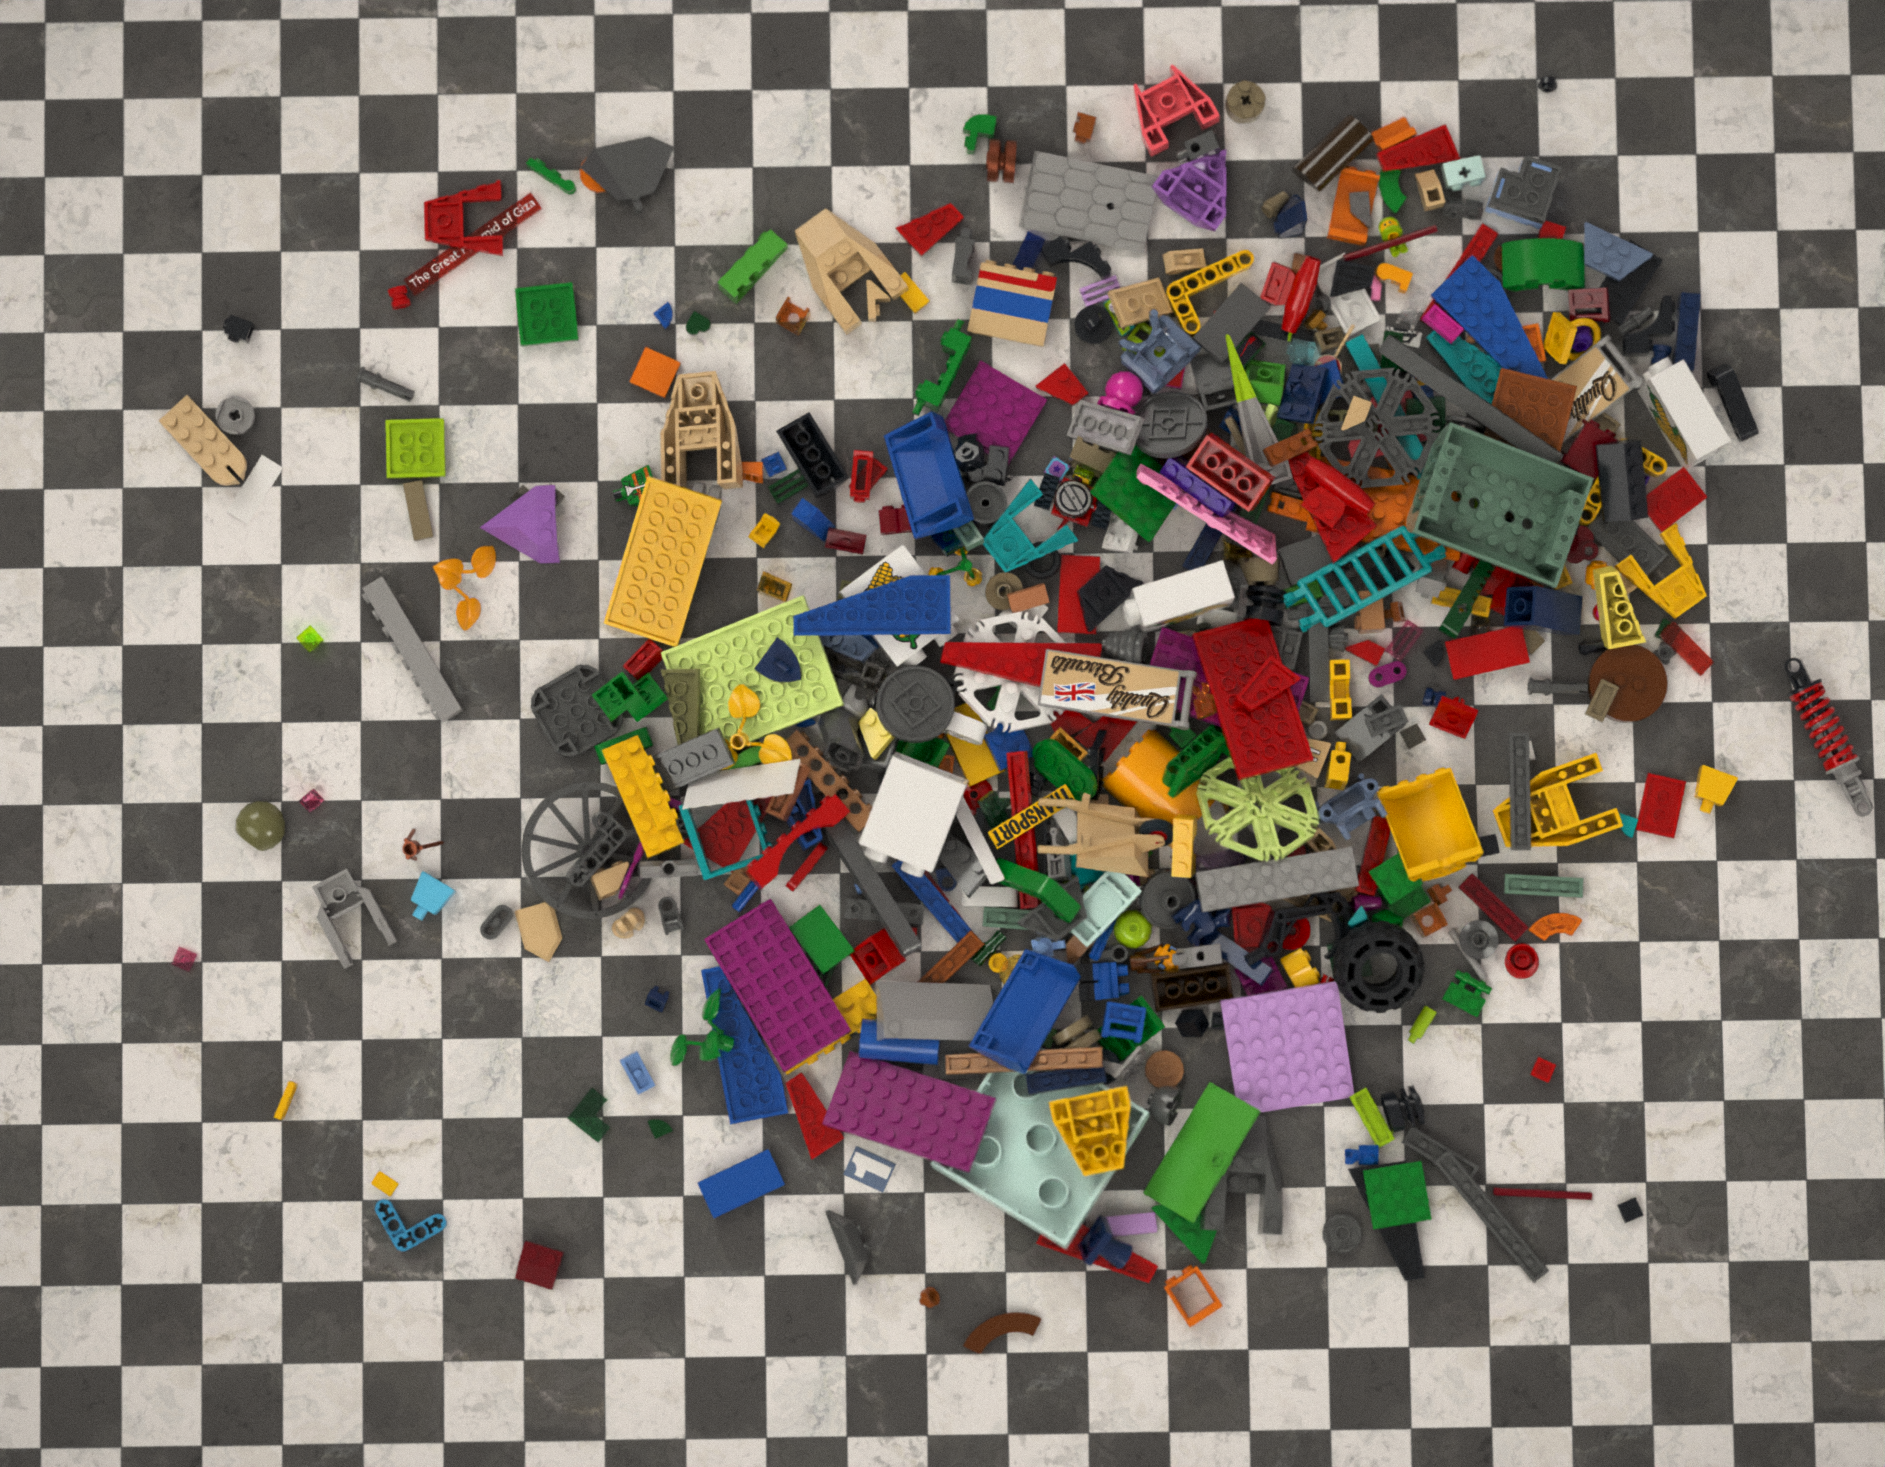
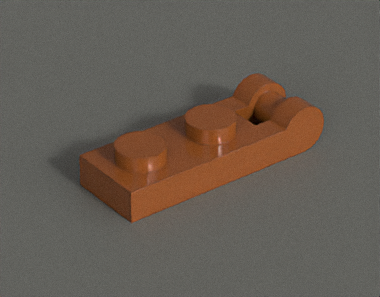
M1308 428L1264 448L1262 451L1271 468L1318 447L1319 444L1313 439L1311 429ZM1305 439L1307 445L1303 446L1301 440Z

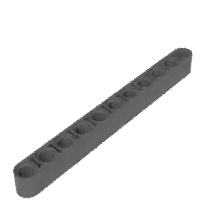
M1388 335L1378 351L1518 449L1556 464L1563 458L1564 455L1392 335Z

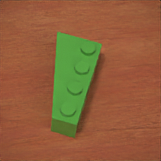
M771 229L768 232L764 231L758 237V242L754 246L751 245L744 253L745 255L740 260H737L732 268L717 282L719 290L735 304L747 294L788 249V244Z

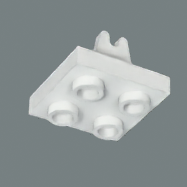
M1113 513L1102 548L1132 554L1133 549H1138V546L1135 545L1138 533Z

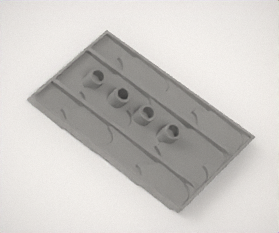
M1034 151L1019 227L1143 253L1156 195L1152 185L1159 176Z

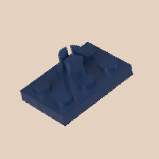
M1292 364L1276 418L1290 422L1314 424L1329 370L1326 367Z

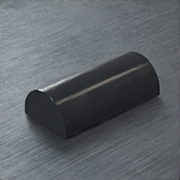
M810 412L776 430V433L816 498L830 493L849 479V476Z

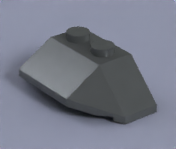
M827 1210L825 1213L853 1285H856L868 1260L867 1254L871 1253L867 1242L863 1243L860 1236L863 1235L860 1224H855V1221Z

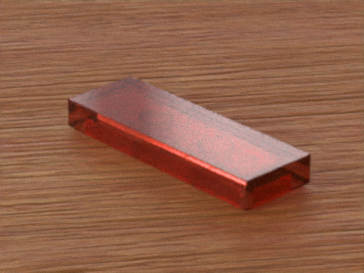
M1674 621L1659 634L1699 676L1714 663Z

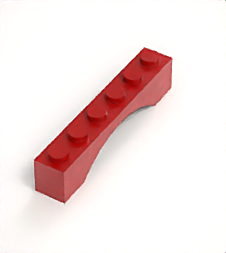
M836 794L832 797L827 795L820 802L822 806L817 810L812 808L805 815L807 817L806 820L802 823L800 820L791 827L793 830L788 835L782 834L776 840L778 843L773 848L771 846L767 847L761 853L763 855L758 861L754 859L747 865L746 875L760 890L778 875L783 854L795 839L814 829L834 827L851 812Z

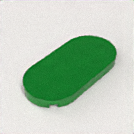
M1044 739L1034 746L1032 751V758L1034 757L1035 760L1034 765L1053 785L1060 788L1066 784L1075 800L1082 801L1084 793L1089 794L1090 799L1095 795L1097 791L1095 775L1061 743L1054 739Z

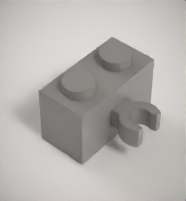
M1441 559L1431 563L1432 572L1417 580L1415 592L1422 593L1421 597L1429 598V596L1438 598L1440 590H1445L1447 582L1446 578L1449 571L1446 568L1447 560Z

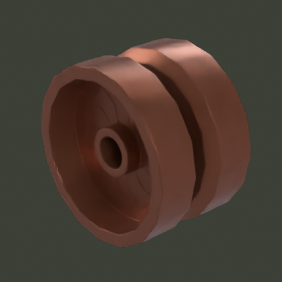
M990 139L986 158V169H988L987 182H997L999 180V170H1002L1003 182L1014 183L1017 141L1007 140L1005 142V151L1001 152V141Z

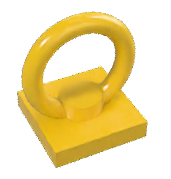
M1553 312L1543 347L1559 364H1567V360L1575 361L1598 343L1601 339V330L1598 324L1589 318H1580L1570 322L1560 312ZM1577 327H1590L1593 331L1592 345L1580 353H1571Z

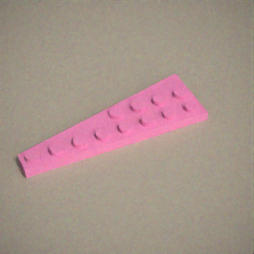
M1142 464L1139 465L1137 478L1141 483L1149 485L1205 521L1208 526L1216 528L1267 562L1274 564L1277 559L1275 534L1232 511L1221 518L1165 476Z

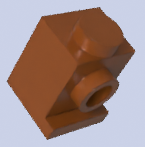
M1078 112L1076 120H1079V122L1075 121L1073 133H1076L1074 141L1080 144L1090 143L1096 117Z

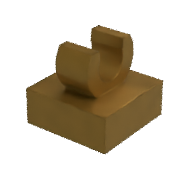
M1314 310L1303 323L1307 329L1311 330L1316 328L1318 331H1322L1328 327L1322 321L1326 315L1321 310Z

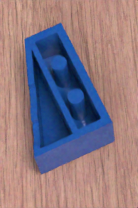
M811 779L805 781L788 818L787 824L790 829L797 821L800 820L802 823L806 820L807 817L805 815L812 808L816 809ZM821 829L811 830L796 839L803 851L816 845L823 839Z

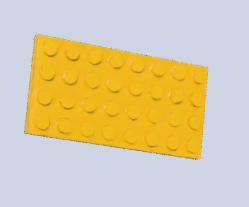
M651 476L647 477L603 624L673 647L679 645L723 500Z

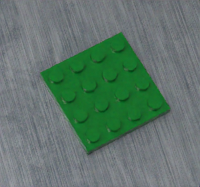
M1135 445L1131 455L1120 452L1114 455L1090 493L1146 541L1150 542L1176 503L1138 480L1137 469L1140 464L1161 474L1160 471L1163 467Z

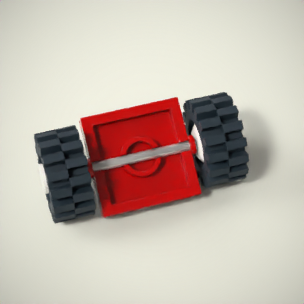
M1048 473L1044 474L1042 483L1039 486L1043 495L1035 500L1034 506L1049 511L1054 497L1055 502L1051 515L1087 527L1092 512H1095L1091 525L1106 530L1113 514L1109 508L1100 501L1096 505L1097 498L1090 493L1091 503L1085 512L1077 515L1064 512L1058 506L1056 500V489L1060 478ZM1063 477L1060 487L1064 483L1071 482L1073 480ZM1083 484L1084 486L1087 487V489L1089 490V492H1090L1091 489L1093 488V487H1091V486H1088V485Z

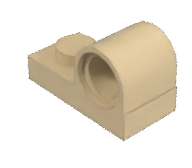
M1203 249L1169 251L1163 255L1166 275L1178 274L1186 270H1199L1206 267Z

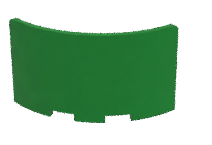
M1554 238L1523 239L1503 243V288L1513 292L1538 289V285H1549V289L1567 292L1572 289L1585 288L1583 243Z

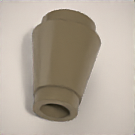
M1282 191L1264 201L1261 210L1268 218L1276 217L1290 198L1287 193Z

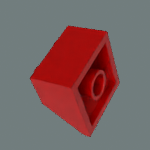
M885 928L855 947V952L850 955L869 985L906 961V958L900 954Z

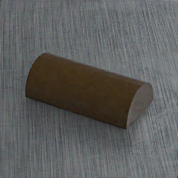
M1347 115L1293 167V171L1296 176L1320 192L1374 138L1359 120L1352 115Z
M1229 962L1150 973L1156 1012L1219 1003L1220 1000L1233 998Z

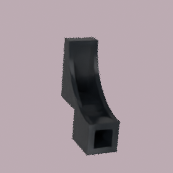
M1061 236L1041 247V253L1050 267L1060 263L1074 262L1091 268L1102 280L1110 277V265L1106 260H1102L1100 257L1102 253L1098 245H1093L1091 241L1070 252L1072 248L1068 240H1063Z
M1672 296L1662 297L1659 313L1649 327L1636 333L1624 335L1623 356H1647L1649 351H1652V339H1649V337H1670L1672 332H1675V320H1672V313L1675 312V301H1672Z

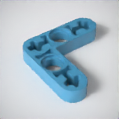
M382 1199L375 1205L376 1214L394 1246L399 1251H407L441 1232L447 1226L445 1216L435 1214L407 1230L391 1201ZM381 1203L384 1205L388 1204L389 1208L387 1211L389 1215L394 1213L395 1216L389 1217L385 1221L383 1217H387L386 1213L379 1210ZM435 1217L442 1219V1227L435 1226L431 1228L434 1232L430 1234V1230L425 1223L433 1224ZM393 1219L399 1222V1228L396 1231L390 1230L388 1226L389 1222ZM418 1227H423L426 1230L424 1238L416 1236L415 1231ZM411 1231L412 1237L414 1238V1240H416V1243L413 1244V1240H410L406 1243V1248L404 1246H399L398 1243L401 1242L400 1238L402 1237L403 1239H407L408 1237H410L408 1233Z

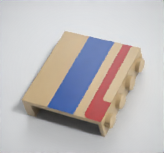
M986 260L985 263L981 262L967 332L1044 347L1057 277H1054V273L1043 271L1042 274L1035 273V269L1024 267L1023 270H1018L1015 265L1005 264L1004 267L998 266L997 262Z

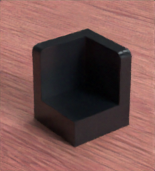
M1184 1009L1175 1022L1182 1037H1202L1210 1024L1202 1009Z

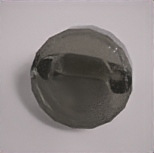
M1486 617L1473 619L1471 621L1473 635L1490 632V620Z

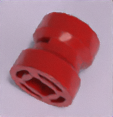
M406 285L396 286L388 290L389 297L392 298L391 305L393 310L403 309L411 305L410 299L406 295L408 292Z

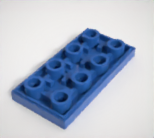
M769 1149L697 1182L713 1218L785 1185Z

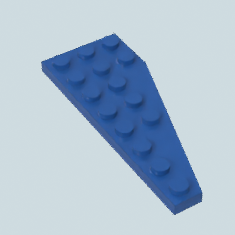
M1472 255L1431 294V297L1502 368L1548 379L1500 282Z
M911 575L793 616V636L951 634L950 575Z
M720 966L701 970L706 999L717 989H722L719 1010L712 1022L718 1028L724 1030L725 1035L734 1038L732 1049L729 1052L719 1049L721 1056L718 1057L730 1125L787 1114L788 1108L781 1074Z

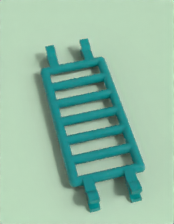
M1400 526L1341 557L1336 563L1333 564L1332 562L1298 580L1297 585L1300 589L1283 595L1285 599L1283 602L1289 608L1305 597L1315 614L1299 620V627L1303 633L1319 622L1324 627H1329L1431 573L1432 566L1430 564L1446 557L1444 546L1440 545L1432 552L1424 555L1414 540L1420 536L1408 532L1406 526ZM1402 535L1423 568L1413 573L1392 539ZM1384 543L1406 576L1395 582L1375 548ZM1367 552L1389 585L1378 591L1358 557ZM1350 561L1372 594L1361 600L1341 566ZM1333 570L1355 603L1346 609L1343 608L1324 575ZM1316 579L1337 611V614L1329 618L1326 617L1307 587V584Z

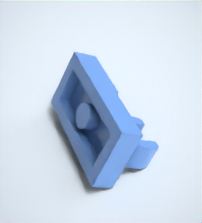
M637 1051L620 1059V1063L638 1095L655 1086Z

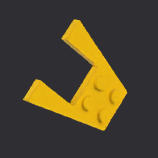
M1677 523L1663 531L1659 536L1681 567L1655 586L1632 555H1629L1614 566L1615 569L1674 619L1707 596L1698 573L1696 574L1691 556L1687 553L1684 539L1679 534Z

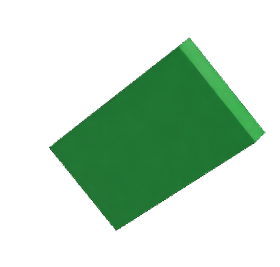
M1223 735L1180 766L1168 792L1170 797L1175 798L1199 780L1205 772L1216 766L1226 745Z

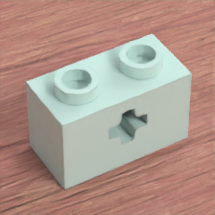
M1481 155L1443 163L1441 166L1446 190L1457 191L1469 184L1470 187L1479 186L1486 178ZM1461 171H1463L1465 174L1468 173L1466 178H1464L1463 175H1460Z

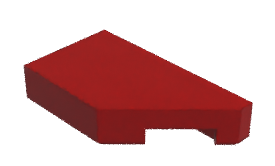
M1370 640L1347 646L1345 651L1377 666L1385 648Z

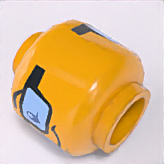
M1170 944L1164 945L1163 948L1159 946L1153 956L1169 955V959L1155 961V965L1164 971L1178 969V965H1174L1172 962V955L1176 953L1177 948Z

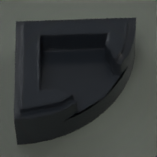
M1440 640L1424 651V654L1434 667L1440 663L1443 656V646Z

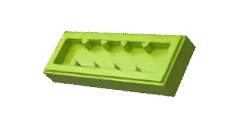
M1367 1088L1349 1097L1375 1145H1378L1380 1148L1395 1140Z

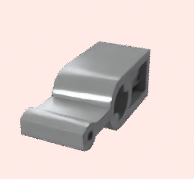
M1051 828L1050 834L1052 835L1053 843L1051 846H1063V832L1057 828ZM1047 853L1048 876L1055 882L1072 880L1070 854H1060L1057 858V854Z

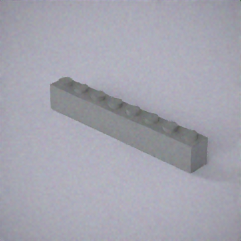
M383 576L363 587L362 589L365 593L362 596L367 604L371 603L374 607L373 615L377 621L381 619L383 622L382 630L387 638L391 636L394 643L391 645L397 654H402L404 667L407 671L411 669L414 674L411 678L417 687L421 686L424 693L421 695L425 702L432 704L434 709L431 712L436 720L440 719L444 723L463 711L462 707Z

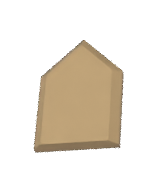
M544 902L514 911L524 948L550 962L563 939L555 909Z

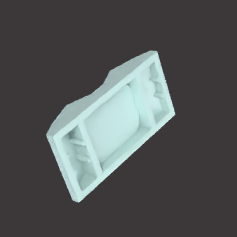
M1106 871L1083 895L1087 919L1071 930V932L1088 948L1133 903L1142 890L1125 874Z

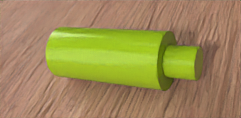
M1427 1006L1423 1007L1409 1030L1411 1034L1408 1038L1409 1042L1414 1044L1417 1038L1421 1040L1437 1012Z

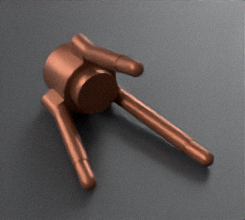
M412 829L407 838H404L405 843L402 850L407 860L417 861L415 855H418L421 850L443 845L444 842L437 841L420 845L418 841L411 840L416 831Z

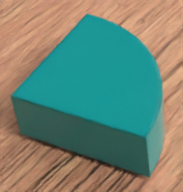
M1619 813L1623 823L1621 830L1626 836L1632 838L1638 819Z

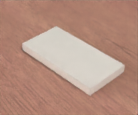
M1344 252L1320 265L1317 285L1321 292L1330 298L1331 310L1344 334L1346 335L1352 324L1355 325L1349 336L1350 338L1380 322L1382 319L1365 289L1337 297H1330L1337 260L1345 261L1343 255L1346 254Z

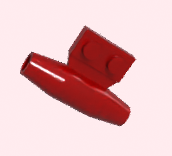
M1306 256L1297 274L1291 268L1277 262H1272L1260 298L1274 305H1285L1281 327L1284 331L1296 333L1307 314L1317 286L1321 260L1316 257Z
M1314 457L1305 466L1304 470L1315 480L1319 487L1312 489L1302 502L1301 507L1329 528L1333 529L1343 516L1345 505L1366 516L1374 508L1376 503L1368 494L1336 468Z

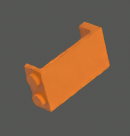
M1346 166L1340 172L1327 239L1365 246L1368 228L1350 213L1349 193L1369 191L1371 216L1377 184L1380 175H1376L1375 171L1365 170V172L1357 171L1356 167Z

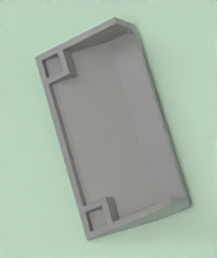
M877 981V1040L894 1038L972 1041L993 1005L990 985Z

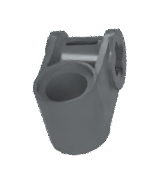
M671 897L662 898L659 901L658 908L665 935H669V932L676 930H685L676 901ZM665 900H670L673 903V908L670 911H665L662 908V903Z

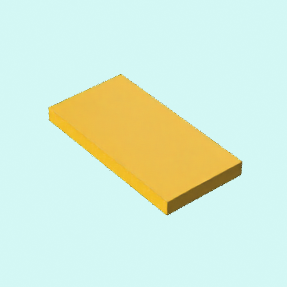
M967 703L954 708V712L983 722ZM945 733L965 779L969 780V787L1005 771V769L999 771L984 739L981 745H975Z

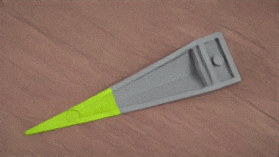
M1226 334L1246 457L1276 477L1272 484L1292 479L1288 461L1271 468L1262 451L1264 448L1278 443V440L1253 391L1230 335Z

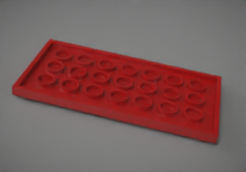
M1248 619L1193 633L1192 639L1238 781L1312 762L1314 758L1290 687L1251 712L1235 701L1238 694L1270 655L1282 663L1269 621Z

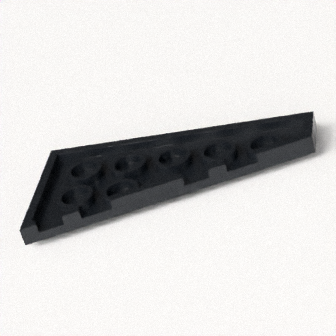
M1407 1161L1348 1169L1368 1210L1369 1205L1363 1171L1405 1164ZM1416 1222L1379 1228L1378 1230L1404 1281L1425 1278Z

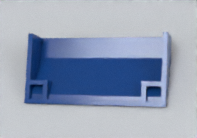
M1025 949L969 1047L1008 1069L1026 1074L1081 978L1075 966Z

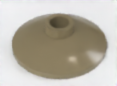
M1001 572L994 575L988 581L985 588V597L988 603L995 609L1007 610L1010 609L1007 594L1022 590L1023 586L1016 575L1010 572ZM1004 586V591L999 592V589Z

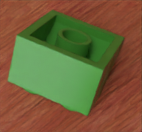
M1251 360L1246 366L1245 373L1259 403L1267 405L1270 403L1280 406L1284 386L1285 365Z

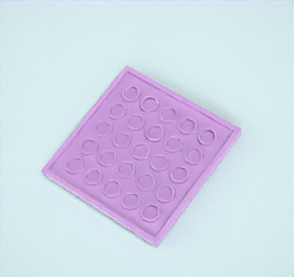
M1335 981L1220 1000L1234 1093L1237 1098L1259 1109L1261 1112L1345 1099L1354 1094L1339 991Z

